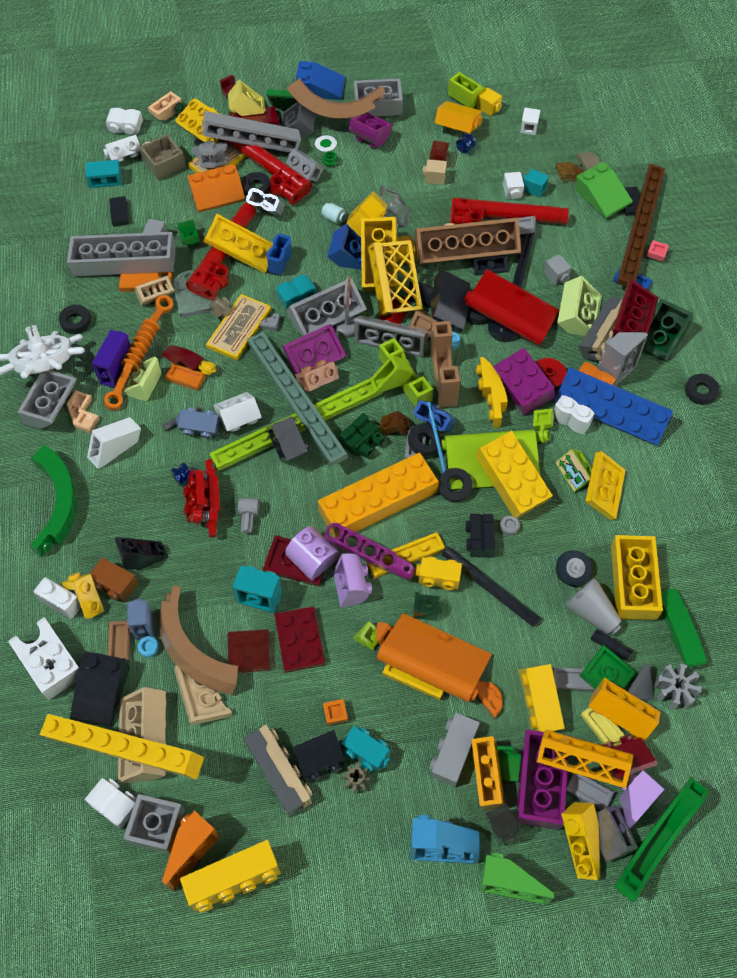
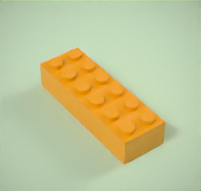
M419 452L319 499L318 510L327 526L331 523H338L357 532L436 494L439 481ZM330 529L334 538L339 537L338 530Z

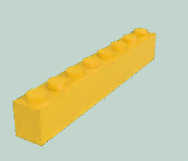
M47 714L39 734L57 742L196 780L204 757L192 751Z

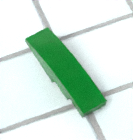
M677 589L661 591L662 608L664 611L663 618L671 631L670 638L684 664L687 665V668L707 664L700 639Z

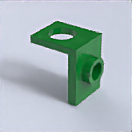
M495 746L497 752L501 753L500 770L502 781L520 782L523 752L510 746Z

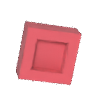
M653 240L647 257L663 262L669 245Z

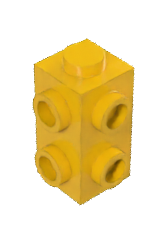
M422 557L421 564H417L415 576H419V584L426 587L438 586L445 590H458L462 563H458L455 560L444 561L438 560L435 557Z

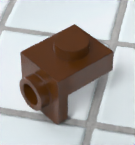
M399 411L382 416L379 431L383 435L398 431L405 436L408 434L410 419Z

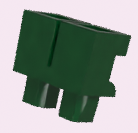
M363 412L352 422V425L350 424L339 434V441L341 446L356 457L360 454L368 458L373 452L370 444L373 442L375 445L381 446L385 441V436L379 431V425H374Z

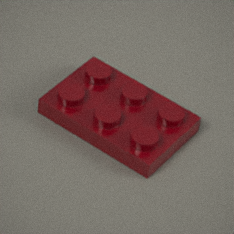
M314 606L275 613L274 617L284 672L290 673L325 666Z

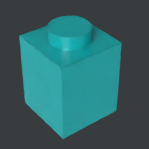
M531 169L522 179L524 183L523 191L540 198L547 188L549 176Z

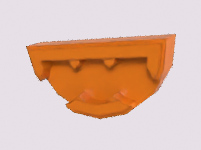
M478 681L476 688L479 691L476 697L495 719L502 708V694L493 683Z

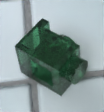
M415 592L413 618L437 621L438 614H442L443 602H439L440 596L423 595Z

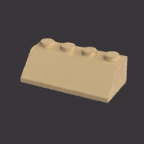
M143 687L120 698L119 732L166 745V691ZM118 758V783L153 781L165 776V771Z

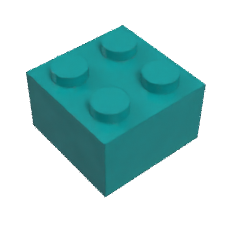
M240 566L232 586L236 603L275 614L282 595L280 577L274 572L259 571L253 566Z

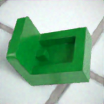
M194 220L177 224L184 246H193L200 242Z

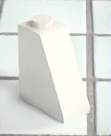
M129 417L92 430L87 458L97 469L102 468L138 442L141 428Z

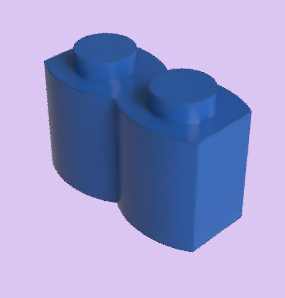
M283 234L275 236L273 246L267 252L268 271L270 273L281 275L284 272L286 262L292 255L290 236Z
M419 401L413 411L414 415L420 420L431 424L427 402ZM431 403L436 429L450 431L456 421L455 417L446 411H441L435 404Z

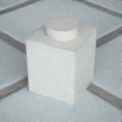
M524 109L520 133L536 135L540 110Z
M521 172L504 173L503 188L506 199L522 198L524 183Z

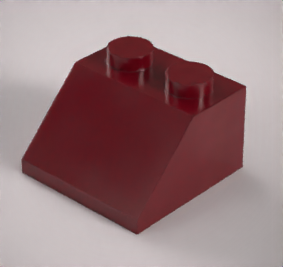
M627 734L619 737L620 741L618 742L607 741L600 744L601 746L633 755L629 775L658 765L641 737ZM615 768L609 771L614 778L624 777V770Z

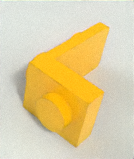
M73 573L68 576V580L61 582L63 588L75 590L85 619H90L104 611L91 574Z

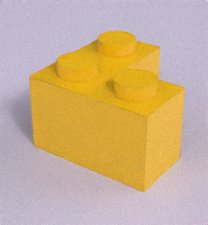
M372 191L350 213L346 223L361 237V218L383 217L387 213L385 211L387 204Z

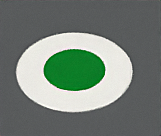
M328 135L320 136L315 141V146L320 151H331L337 145L336 139Z

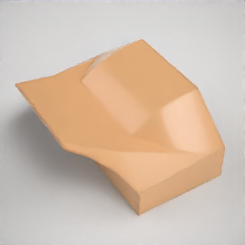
M170 91L150 105L148 111L159 120H167L178 112L182 105V100Z

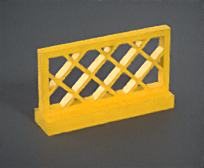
M411 240L387 243L373 242L368 249L380 316L422 310ZM400 246H407L408 253L406 256L398 251ZM384 247H388L393 251L389 258L383 254ZM394 254L402 259L399 266L391 260ZM404 262L410 265L411 270L409 273L400 268ZM388 263L396 269L392 275L386 271ZM398 271L405 276L402 283L394 278ZM407 279L413 282L411 291L404 286ZM391 280L399 286L395 293L389 289ZM401 288L408 293L405 300L397 295ZM410 296L416 300L417 306L412 307L407 303ZM394 298L402 303L397 309H393L392 306Z

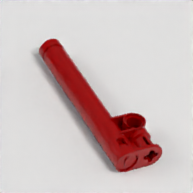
M224 140L272 174L270 188L273 195L285 197L291 205H295L310 192L312 182L262 147Z
M453 197L450 223L482 222L483 217L510 219L535 216L536 222L567 225L569 208Z
M249 203L242 204L231 221L246 229L257 213L255 207ZM211 247L186 282L187 289L198 296L214 300L218 296L217 292L229 284L228 268L221 264L228 254Z

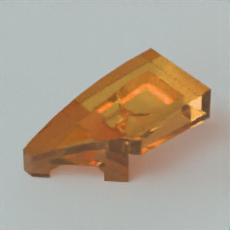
M572 162L556 163V170L560 180L574 178L576 182L577 175L585 172Z

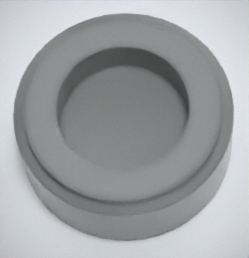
M505 516L501 520L500 530L503 534L513 536L519 531L520 522L516 517Z

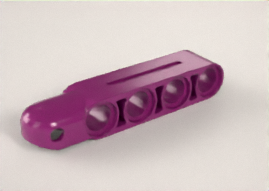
M331 523L326 528L324 536L329 543L350 554H356L369 564L402 579L409 580L413 578L415 574L414 567L410 562L398 557L393 551L341 524ZM329 530H338L339 537H331L329 535ZM354 538L357 546L350 547L347 544V539ZM365 548H373L374 556H367ZM383 557H390L392 559V565H385L383 563Z

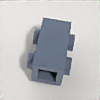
M188 407L186 410L181 409L180 414H177L176 425H178L182 434L193 436V433L201 434V437L204 438L217 437L220 418L216 415V412L205 410V413L197 412L198 410Z

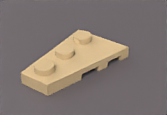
M175 665L174 672L190 725L232 716V711L223 704L218 692L215 693L214 690L191 679Z

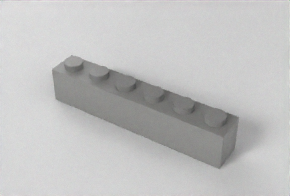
M204 111L201 125L203 136L257 145L285 152H292L293 149L298 150L301 137L298 129Z

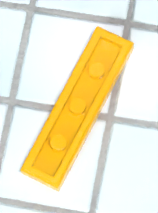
M438 532L391 551L398 557L414 564L421 561L422 557L427 558L441 553L445 546ZM384 556L383 563L390 566L392 565V559ZM366 562L373 579L390 573Z

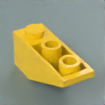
M574 802L561 815L577 878L598 880L600 878L599 822L594 803Z

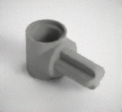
M239 498L238 514L242 517L241 532L245 534L252 532L253 519L259 515V498Z

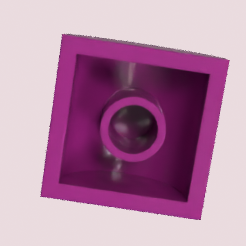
M366 112L350 119L349 131L351 134L356 135V140L361 142L366 140L369 142L370 147L378 148L389 137L393 124Z

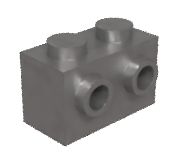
M617 805L604 808L596 813L599 822V852L606 862L619 859L638 849Z

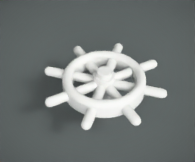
M32 325V330L29 326L25 329L29 338L28 341L22 339L20 340V345L16 346L10 353L0 354V361H9V364L0 367V375L14 370L17 373H21V378L26 379L30 374L41 373L54 368L60 370L62 364L71 355L83 354L85 352L83 347L71 348V345L81 341L83 336L77 334L67 338L54 331L51 335L40 337L37 326Z

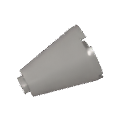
M595 578L591 579L565 604L569 610L605 634L611 633L613 635L622 627L619 624L622 620Z

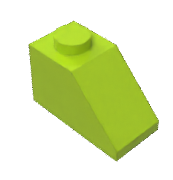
M392 355L370 378L375 392L381 393L402 386L414 372L408 360Z

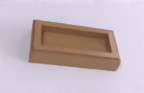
M109 622L107 655L124 658L129 662L131 631L127 625L128 622Z

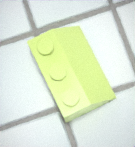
M583 276L565 282L558 318L559 326L567 333L581 336L586 335L597 318L602 295Z

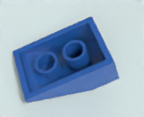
M299 61L296 80L301 78L314 94L323 99L342 100L345 76L315 62Z

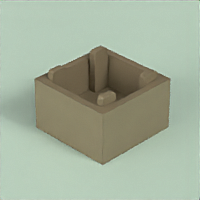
M168 134L139 147L143 162L158 181L186 168L183 152Z

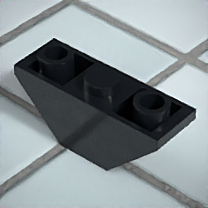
M123 537L115 538L117 550L125 569L141 570L168 558L165 546L161 541Z

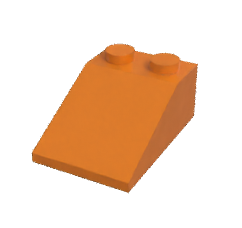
M195 810L192 814H187L180 822L181 826L178 828L162 882L172 891L181 883L180 878L188 875L220 838L216 830Z

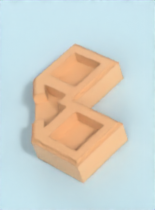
M75 390L66 404L73 425L77 429L92 433V430H94L100 420L98 415L86 411L93 400L92 396Z

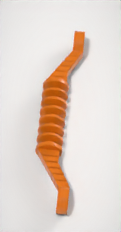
M158 296L155 303V312L149 319L143 320L139 328L140 331L136 333L133 339L134 342L131 343V347L127 350L128 353L124 356L125 359L121 362L124 368L114 391L108 392L104 397V405L107 409L116 411L121 408L123 402L121 394L130 374L138 371L139 365H141L145 357L144 354L148 352V348L151 346L150 343L153 342L156 332L160 329L157 324L164 313H169L172 310L173 300L169 296ZM160 302H166L169 306L163 307L160 305ZM110 398H116L118 400V403L111 404L108 400Z

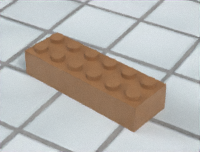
M518 218L418 228L414 230L417 265L521 253Z

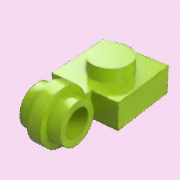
M552 408L534 411L533 427L535 430H539L536 432L538 442L547 443V441H550V432L546 429L553 428L554 411Z

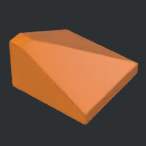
M378 622L376 641L382 646L393 628L388 623Z

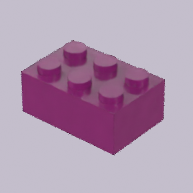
M525 348L520 349L493 366L504 385L505 391L524 416L555 398L554 386Z

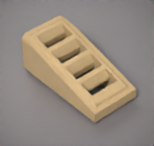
M168 276L135 287V293L141 306L156 301L158 296L169 295L175 292ZM161 283H165L167 290H164ZM157 285H158L159 290H160L159 293L157 292V289H156V287H155V286H157ZM150 288L152 289L153 295L150 294Z

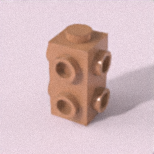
M326 359L317 361L314 367L306 366L301 368V372L295 374L299 385L304 391H312L339 379L338 368L334 361L326 362Z

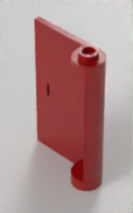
M488 269L472 292L468 291L464 298L467 301L465 305L537 346H540L559 312V309Z

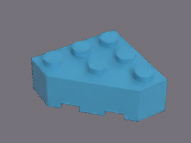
M419 815L417 818H413L410 860L478 864L479 832L473 828L454 825L452 822L431 819V816Z

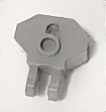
M206 141L199 146L195 145L192 147V153L199 157V164L202 168H215L226 164L228 161V156L224 154V151L227 149V143Z

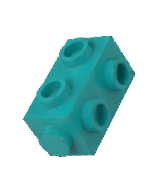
M353 726L341 743L342 750H344L343 754L351 760L356 758L362 762L361 766L365 769L367 768L369 772L374 770L378 773L381 768L385 769L390 762V749L388 745L381 739L375 740L370 737V733L362 727L358 729Z

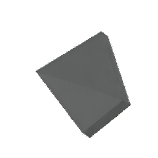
M645 663L628 690L629 693L642 701L654 700L650 665L648 663Z

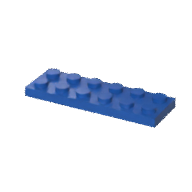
M569 367L555 399L558 402L562 395L568 396L579 405L590 408L594 412L593 418L655 445L659 444L674 411L572 367Z

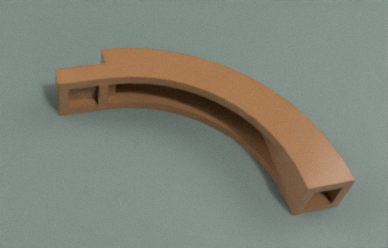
M301 78L287 86L291 95L304 107L314 113L330 118H351L369 112L376 107L373 101H379L384 97L383 94L385 93L382 85L358 100L332 102L314 94Z
M173 585L171 593H167L165 601L161 602L159 611V631L167 653L174 663L191 679L212 690L233 695L237 683L238 666L212 659L190 642L181 627L178 616L181 587Z

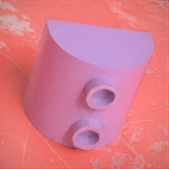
M313 526L306 527L290 541L285 551L286 556L311 581L315 580L341 557V553L331 543L326 541L325 537Z
M342 554L333 571L340 608L358 605L367 600L369 594L372 593L371 583L365 580V576L368 575L367 565L362 564L360 556L356 554Z

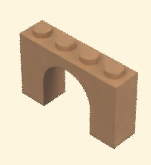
M450 321L432 322L430 352L439 408L454 407L458 404L460 377L458 366H452L451 361L453 335Z

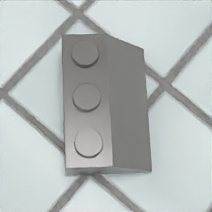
M623 332L610 337L606 341V348L601 355L602 360L598 367L600 371L607 372L616 379L614 386L637 366L648 336L647 333Z
M51 370L41 372L17 412L23 424L38 429L52 425L77 379Z

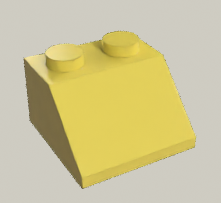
M238 80L228 93L230 110L241 116L263 114L265 112L264 98L241 80Z

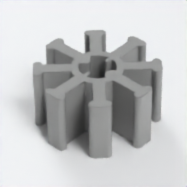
M671 664L666 666L654 684V688H662L656 696L659 702H662L668 696L672 697L671 704L668 707L671 710H676L680 703L683 704V709L689 708L702 690V686L693 685L699 678L697 672L694 671L689 677H684V672L687 668L685 664H680L675 672Z

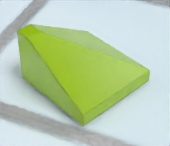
M368 621L353 639L374 650L378 644L376 641L377 627Z

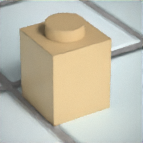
M427 159V166H423L422 176H425V183L444 185L447 161Z

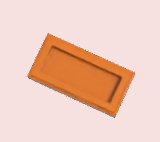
M173 363L165 375L166 381L196 391L199 390L206 378L205 374L199 371H193Z

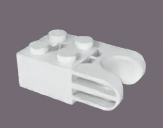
M43 617L37 622L40 636L34 643L25 644L17 636H14L8 642L41 693L49 701L76 682L79 667L50 624Z

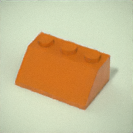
M235 164L187 175L190 191L198 213L245 201Z

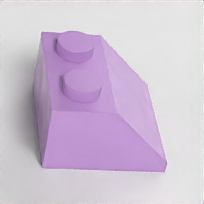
M643 770L639 775L633 773L628 779L626 788H622L624 792L620 796L621 813L629 829L664 790Z

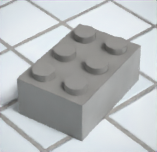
M400 78L354 81V101L363 98L380 85L385 90L384 97L377 102L374 100L373 103L376 107L368 113L374 116L402 115L403 98Z

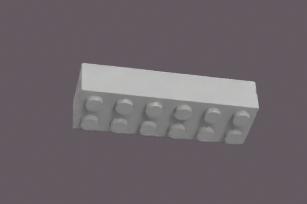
M172 232L71 236L67 265L72 276L174 272L176 244Z

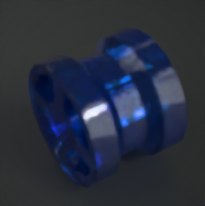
M465 133L462 138L456 141L457 149L464 154L476 145V140L470 133Z
M184 462L180 464V467L170 470L179 486L188 480L190 469Z

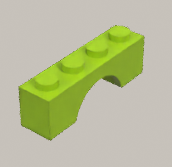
M395 338L379 345V359L383 364L392 355L406 359L403 348ZM414 373L400 386L415 407L419 401L432 402L433 388L424 376L418 377Z

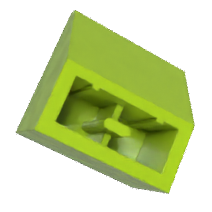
M458 72L449 79L448 95L465 106L473 108L477 105L478 95L486 87Z

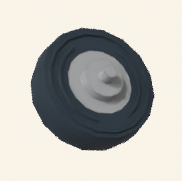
M570 550L558 558L556 573L563 583L570 586H579L590 578L592 564L585 553L578 550Z

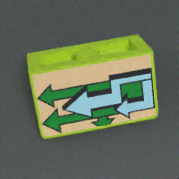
M570 449L556 461V465L574 492L589 484L592 467L581 450Z

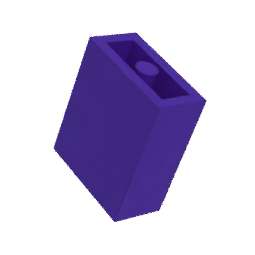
M109 331L92 362L99 383L111 388H115L124 368L121 362L125 359L124 356L131 347L128 335L122 331Z

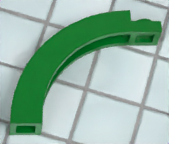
M44 444L35 453L32 460L36 467L46 473L54 482L56 501L49 522L30 545L35 554L40 557L51 549L53 543L59 546L63 543L72 527L77 508L75 485L65 464L52 449Z
M692 777L687 780L664 810L617 879L618 881L614 887L633 903L639 897L664 854L703 804L710 792Z

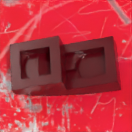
M171 345L162 353V356L173 364L177 365L182 362L193 371L204 360L203 357L195 352L179 346Z

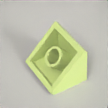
M156 357L143 361L139 365L138 371L131 373L123 389V395L148 401L162 374Z

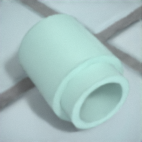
M326 203L322 208L321 213L325 219L338 225L345 222L347 214L344 208L333 203Z

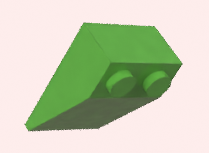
M605 162L595 165L576 177V191L605 218L633 204L631 197L617 175Z
M491 853V856L486 855L482 864L480 892L547 905L554 898L552 891L514 862L504 859L505 856L503 854Z

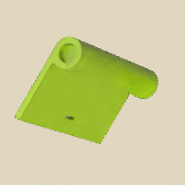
M535 430L512 431L540 475ZM510 431L444 436V440L441 441V449L447 454L448 469L460 468L465 470L471 477L472 488L494 487L475 454L482 446ZM452 478L449 480L450 490L462 489L463 484L460 479Z

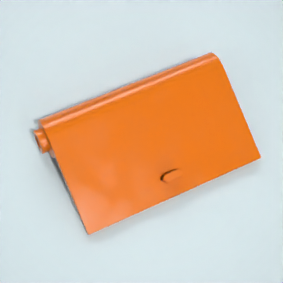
M403 613L383 642L378 652L377 660L469 703L470 699L474 701L478 694L477 683L492 654Z

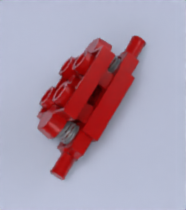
M208 459L205 461V473H203V470H191L189 473L188 484L183 489V497L186 498L184 514L186 515L187 522L199 524L203 520L205 528H209V537L215 538L217 537L216 526L218 512L220 511L218 476L215 475V468H213V460Z

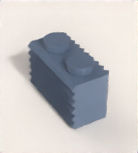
M135 599L132 602H128L126 604L128 610L127 625L136 640H141L147 636L155 638L154 615L148 601Z

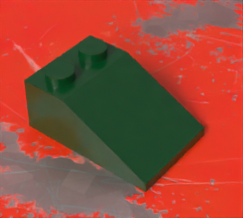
M661 298L655 309L643 350L667 361L694 320V313Z

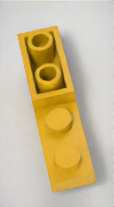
M480 357V363L476 365V374L480 375L478 390H481L482 397H487V405L491 407V410H489V421H492L493 428H500L502 412H506L508 403L505 388L493 366L484 357Z

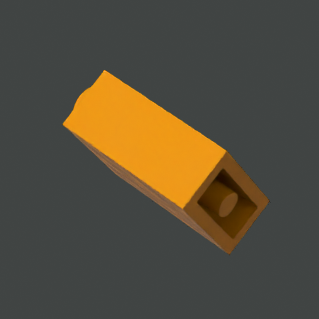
M446 101L438 107L435 123L471 133L481 125L483 116H481L482 111Z

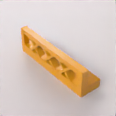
M545 729L537 762L626 788L633 755ZM545 747L555 750L558 757L554 759L543 757ZM569 755L576 756L580 763L575 766L570 765L565 757ZM593 761L597 762L602 767V770L593 772L587 764ZM615 768L624 770L623 780L614 778L609 771Z

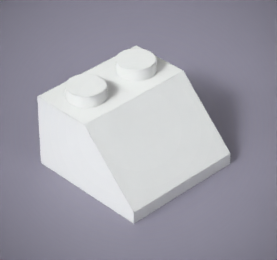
M248 392L213 405L224 429L230 430V432L239 430L240 426L244 424H254L258 422L257 419L262 418L254 396Z

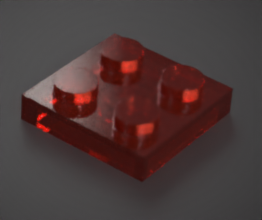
M269 629L228 632V664L238 666L237 673L270 671Z

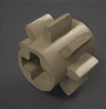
M216 297L209 306L212 308L211 314L216 318L219 316L224 318L231 310V307H229L230 301L226 297L222 299Z
M359 764L355 768L348 766V774H343V779L348 780L345 783V788H353V793H356V789L360 788L365 791L364 782H370V778L364 777L368 769H360ZM355 775H359L357 782H353Z

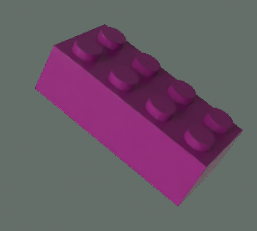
M526 729L522 742L523 753L515 823L560 830L564 825L561 814L565 811L567 771L537 762L544 732ZM545 747L543 757L550 759L558 757L555 750Z

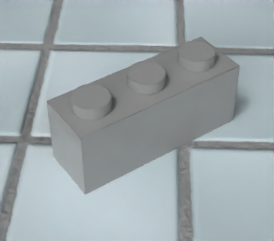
M455 713L453 719H448L445 727L448 733L446 738L441 737L437 747L440 753L438 758L433 757L429 767L432 770L431 778L456 787L472 746V739L475 738L480 722Z

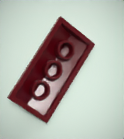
M630 279L612 329L614 334L617 335L623 332H645L648 334L659 297Z

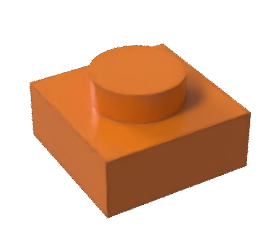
M344 699L323 703L327 726L348 722Z

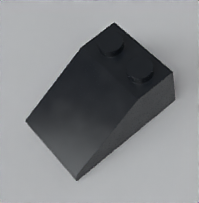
M84 651L78 669L70 719L112 726L130 668L124 658Z

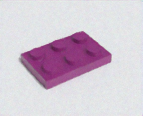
M331 324L282 346L295 374L300 373L301 368L306 366H316L317 361L326 359V362H336L346 357Z

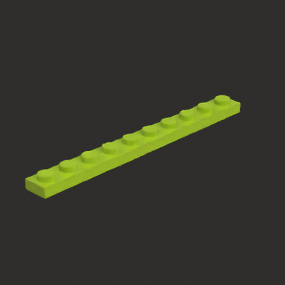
M369 378L314 404L324 421L381 395L382 392H375ZM295 413L286 417L292 416L293 419H297L295 423L299 432L306 430ZM266 427L209 454L217 470L220 471L273 446Z

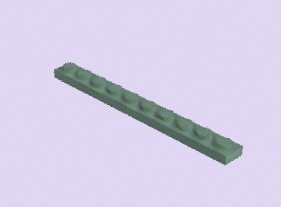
M264 332L248 338V344L330 466L348 459L346 451Z

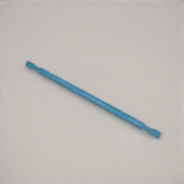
M427 402L441 467L444 473L446 467L431 410V403Z

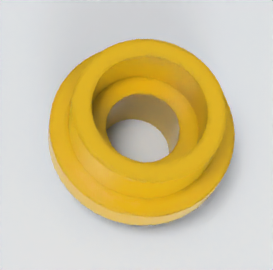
M202 361L198 367L201 369V373L212 375L217 370L215 368L216 364L209 361Z

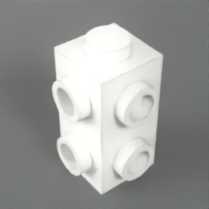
M133 135L104 145L105 149H103L106 159L109 158L110 160H119L121 162L124 161L123 157L129 155L130 158L139 156L140 144L137 136Z

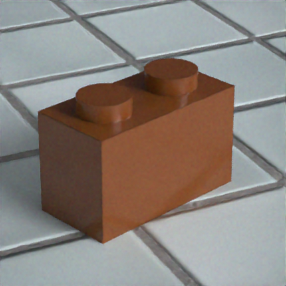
M103 557L90 572L96 590L107 592V595L115 601L119 599L125 602L138 585L134 574Z

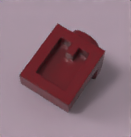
M233 75L220 80L221 92L227 99L228 93L236 84Z

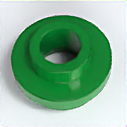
M327 151L324 153L322 161L327 166H333L338 163V156L334 151Z

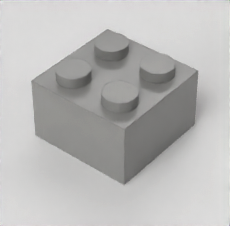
M138 794L123 839L130 845L171 854L185 809L178 803Z

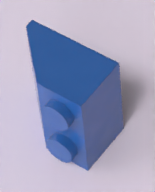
M348 224L335 230L327 257L339 267L362 270L361 237Z

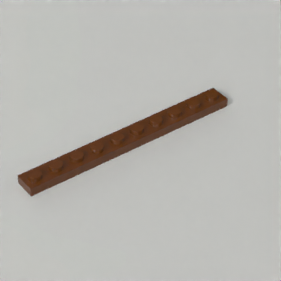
M649 164L616 284L627 287L630 279L636 282L665 168Z

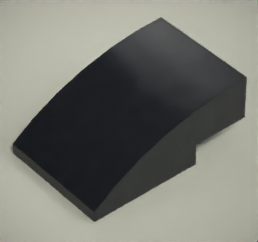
M441 269L433 278L434 291L430 294L432 318L439 322L450 321L452 328L462 331L469 308L465 305L467 301L464 298L468 291H470V283Z

